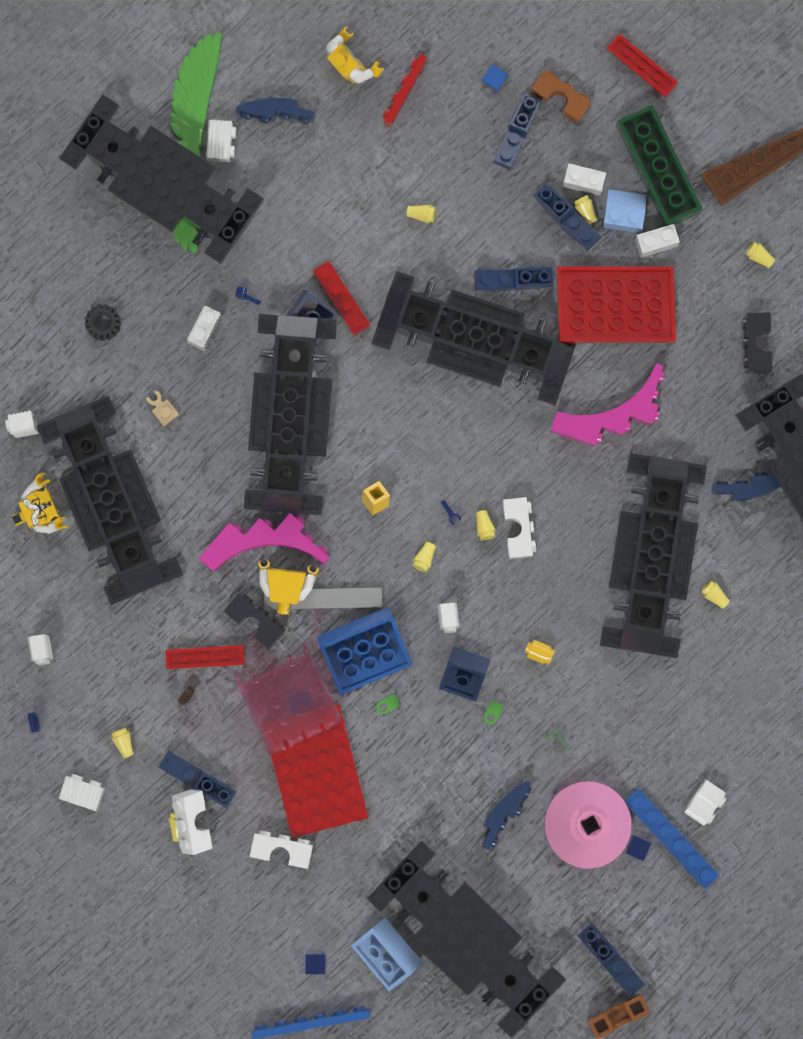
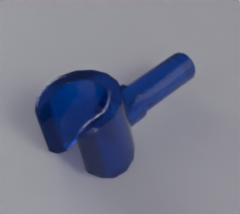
M237 287L235 295L238 299H246L260 305L261 301L246 295L247 288Z
M445 500L440 502L449 515L448 520L450 524L454 525L451 520L453 516H457L458 520L461 521V517L450 509Z

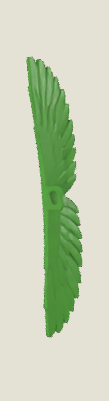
M220 32L216 33L213 39L212 34L206 35L204 41L200 39L196 49L194 46L191 47L189 58L186 55L183 60V68L179 67V81L176 79L174 84V102H171L174 113L171 112V120L173 122L170 123L171 129L182 139L177 143L201 157L208 104L219 60L222 37ZM181 220L174 232H170V234L175 235L177 243L181 240V246L185 251H187L189 245L190 251L196 254L197 246L192 241L198 232L187 224L186 221Z

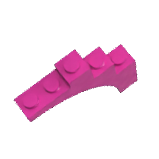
M655 364L649 379L642 389L629 401L615 409L593 415H570L557 411L550 432L594 447L596 443L600 444L603 432H600V430L623 436L624 432L628 433L632 423L628 421L629 419L651 426L653 421L657 422L660 411L657 410L658 405L651 403V401H656L659 390H656L658 382L662 383L664 378L663 366Z
M290 513L275 531L273 530L274 525L267 519L263 521L259 518L245 535L242 534L244 530L236 523L234 526L229 523L198 559L215 573L225 562L236 555L254 548L266 546H283L297 549L313 556L324 565L330 558L327 556L329 552L321 545L317 547L312 543L314 539L306 532L304 534L301 533L305 529V525H303L305 521L299 515L295 514L293 516Z

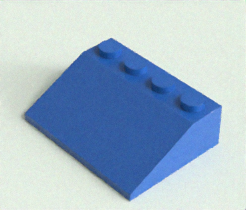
M389 607L316 637L340 695L412 666Z

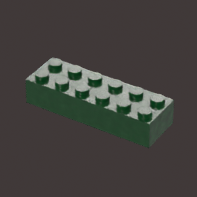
M653 105L618 120L616 128L663 226L676 225L700 214L702 206Z

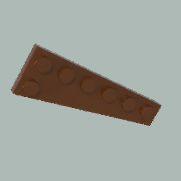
M803 128L758 149L756 148L747 154L738 156L731 161L704 171L700 174V177L720 206H723L802 154Z

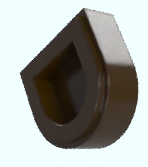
M188 686L178 699V703L186 706L193 696L195 689Z

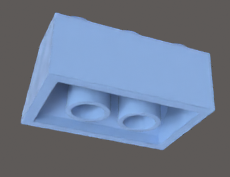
M383 918L351 945L388 991H391L423 964L386 918Z

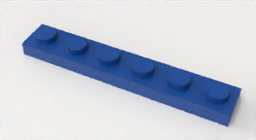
M639 788L624 801L704 889L719 877L716 871Z
M365 1006L353 1008V1012L345 1013V1010L334 1011V1015L327 1017L325 1013L317 1014L311 1020L301 1017L294 1019V1023L287 1024L286 1020L275 1022L273 1027H267V1024L255 1026V1030L251 1031L252 1039L367 1019L371 1017L370 1010L365 1009Z

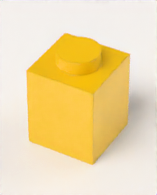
M380 481L363 490L362 502L372 516L389 507L390 495Z

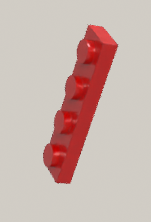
M618 34L607 47V51L664 98L678 84V81L621 34Z
M420 54L418 59H413L410 65L411 72L403 77L401 81L403 86L400 92H395L391 100L394 103L391 108L387 107L382 116L385 126L392 127L427 63L426 56Z
M329 260L312 271L354 336L371 326Z
M244 645L165 650L166 670L245 665Z

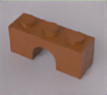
M544 70L532 86L530 93L544 103H547L552 96H562L567 102L562 115L578 125L591 107L592 102L590 98L584 93L579 94L570 83L560 81L554 72Z
M639 993L587 1019V1022L594 1037L600 1039L614 1032L618 1027L649 1014L650 1011L642 995Z

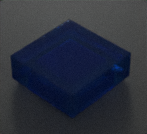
M35 712L28 713L31 733H39L41 729L38 714Z
M633 835L625 854L644 861L651 843Z
M306 954L305 974H325L326 954Z

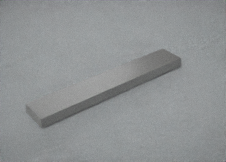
M382 587L312 589L304 600L299 601L298 604H290L289 610L382 608ZM264 594V610H277L278 602H271L270 598Z

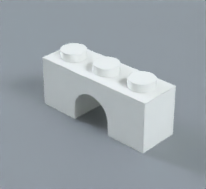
M527 497L503 500L504 520L516 521L521 526L519 536L507 538L509 560L532 557L533 552H536L535 540L531 541V533H534L533 521H529L528 515L532 513L531 502H527Z
M188 790L173 795L172 807L175 811L176 828L179 834V846L182 853L195 855L212 849L209 829L195 827L196 815L206 810L203 792Z
M260 830L259 834L254 833L250 857L270 861L272 851L277 847H283L290 854L289 865L309 869L313 845L309 844L310 840L298 838V842L290 840V836L279 834V837L276 838L271 837V832Z

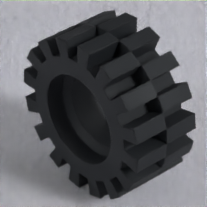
M101 304L97 305V307L93 306L92 310L87 312V317L85 316V327L88 333L96 340H111L120 331L121 322L118 313L114 308L106 304L104 306H101ZM99 316H107L110 319V325L107 329L100 330L96 327L95 322Z

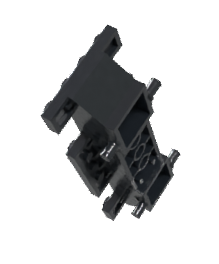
M102 94L59 159L77 170L84 158H89L102 170L96 181L103 185L108 176L115 177L107 189L110 193L172 233L181 220L186 221L187 224L198 232L192 243L199 247L204 238L212 239L204 253L222 264L254 218L255 213L264 202V198L247 188L237 204L230 199L235 193L233 190L228 188L226 193L222 195L206 184L216 170V167L153 126L149 127L139 141L135 139L139 130L132 126L129 133H126L109 122L120 106ZM118 145L119 148L116 152H109L111 146ZM208 208H215L213 215H206Z
M396 271L371 345L390 351L395 334L399 333L409 337L406 343L407 346H410L411 343V347H414L416 340L431 344L432 347L426 363L499 388L506 370L521 374L518 383H521L524 377L522 383L526 385L528 377L542 381L543 384L537 400L556 406L577 343L559 342V336L558 339L547 336L543 333L547 323L545 320L542 327H540L542 319H539L536 330L522 328L521 324L525 316L524 313L451 289L447 303L438 300L432 296L435 284H431V282H427L424 292L417 293L411 291L415 277ZM418 315H423L426 321L419 324L415 321V318ZM534 352L537 358L534 361H529L526 358V354Z
M259 314L257 333L275 335V343L272 350L260 349V353H267L260 354V358H271L272 374L254 372L248 451L266 452L263 469L251 467L250 471L255 472H250V476L262 477L263 491L245 489L244 509L322 515L323 495L304 494V486L306 480H318L316 478L318 473L306 472L307 455L327 456L333 379L313 377L315 362L327 363V359H319L327 358V354H316L315 352L316 338L336 340L337 320ZM293 350H297L300 353V359L297 362H293L289 357L290 352ZM282 468H288L291 471L290 478L284 479L281 477L280 471Z
M800 374L740 411L735 417L745 432L758 424L764 440L755 445V448H759L757 451L760 453L769 447L778 457L767 464V467L803 522V410L796 401L803 396V374ZM786 423L793 426L794 430L792 433L785 431L784 425Z
M106 396L54 417V419L37 425L44 444L61 438L63 448L52 451L53 457L57 459L66 455L75 470V473L59 479L88 551L90 552L105 545L107 557L97 560L100 568L111 564L120 578L119 581L104 587L112 606L181 577L184 574L177 557L159 564L157 563L151 546L161 543L162 540L159 534L148 539L144 529L161 522V519L132 450H127L116 456L112 455L106 438L117 434L115 427L102 430L99 423L102 420L117 415L110 397ZM88 441L92 442L91 450L84 451L82 448L83 444ZM130 549L137 550V556L134 559L127 557V552Z
M629 453L626 473L645 476L644 487L632 485L631 493L643 495L640 513L620 511L608 588L628 591L626 604L614 602L613 610L624 611L622 629L603 626L599 646L678 658L680 639L666 637L663 634L668 619L680 621L681 618L678 617L681 616V612L669 611V598L687 600L698 523L683 521L681 517L685 503L698 504L699 496L687 494V483L704 485L707 465ZM665 493L668 497L667 502H660L657 495ZM641 608L649 610L650 616L648 618L640 616Z
M421 840L366 899L380 912L394 898L402 904L404 910L396 919L403 923L409 916H413L423 925L410 941L467 996L483 982L490 991L486 998L482 1000L488 1007L497 998L510 1008L497 1025L513 1038L567 979L552 965L539 979L529 972L526 965L534 956L528 952L519 960L510 953L523 938L466 882L450 896L440 884L448 875L443 869L435 877L428 875L422 869L436 854ZM421 891L428 893L429 898L425 903L417 900V895ZM507 975L515 977V983L512 986H507L504 983Z

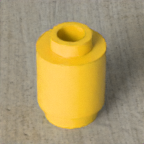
M533 640L532 643L528 642L525 653L528 654L526 658L543 665L544 663L550 664L555 650L551 649V646L537 640Z

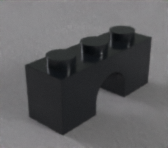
M747 313L745 318H742V330H745L742 347L746 349V357H743V368H746L747 374L770 373L772 371V351L760 350L756 345V338L760 335L770 334L771 313Z
M238 593L223 612L239 625L248 617L256 618L259 621L260 628L254 635V638L270 650L284 634L282 630L283 625L276 619L271 621L266 617L269 613L259 606L258 609L252 605L253 600L246 594L241 596Z

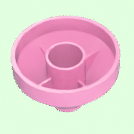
M579 782L562 789L552 799L545 814L544 830L551 849L560 859L580 868H597L612 862L623 852L631 834V817L626 803L613 789L597 782ZM594 815L600 829L587 835L580 822Z

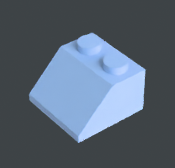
M608 189L603 228L641 233L645 216L646 195Z

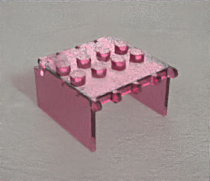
M305 642L301 643L303 646V656L292 660L291 656L288 655L286 656L289 661L288 663L274 668L271 663L269 664L271 671L258 677L255 672H251L253 679L241 684L237 674L233 675L269 755L286 749L283 743L285 741L288 742L289 746L303 741L302 733L304 732L307 738L322 732L319 725L323 724L326 730L341 721L338 709Z

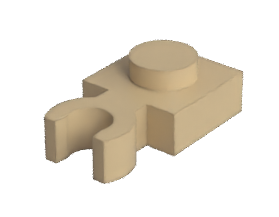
M155 391L157 395L156 401H151L149 397L146 399L150 405L156 407L152 412L165 427L177 418L179 413L168 399L162 402L161 394Z

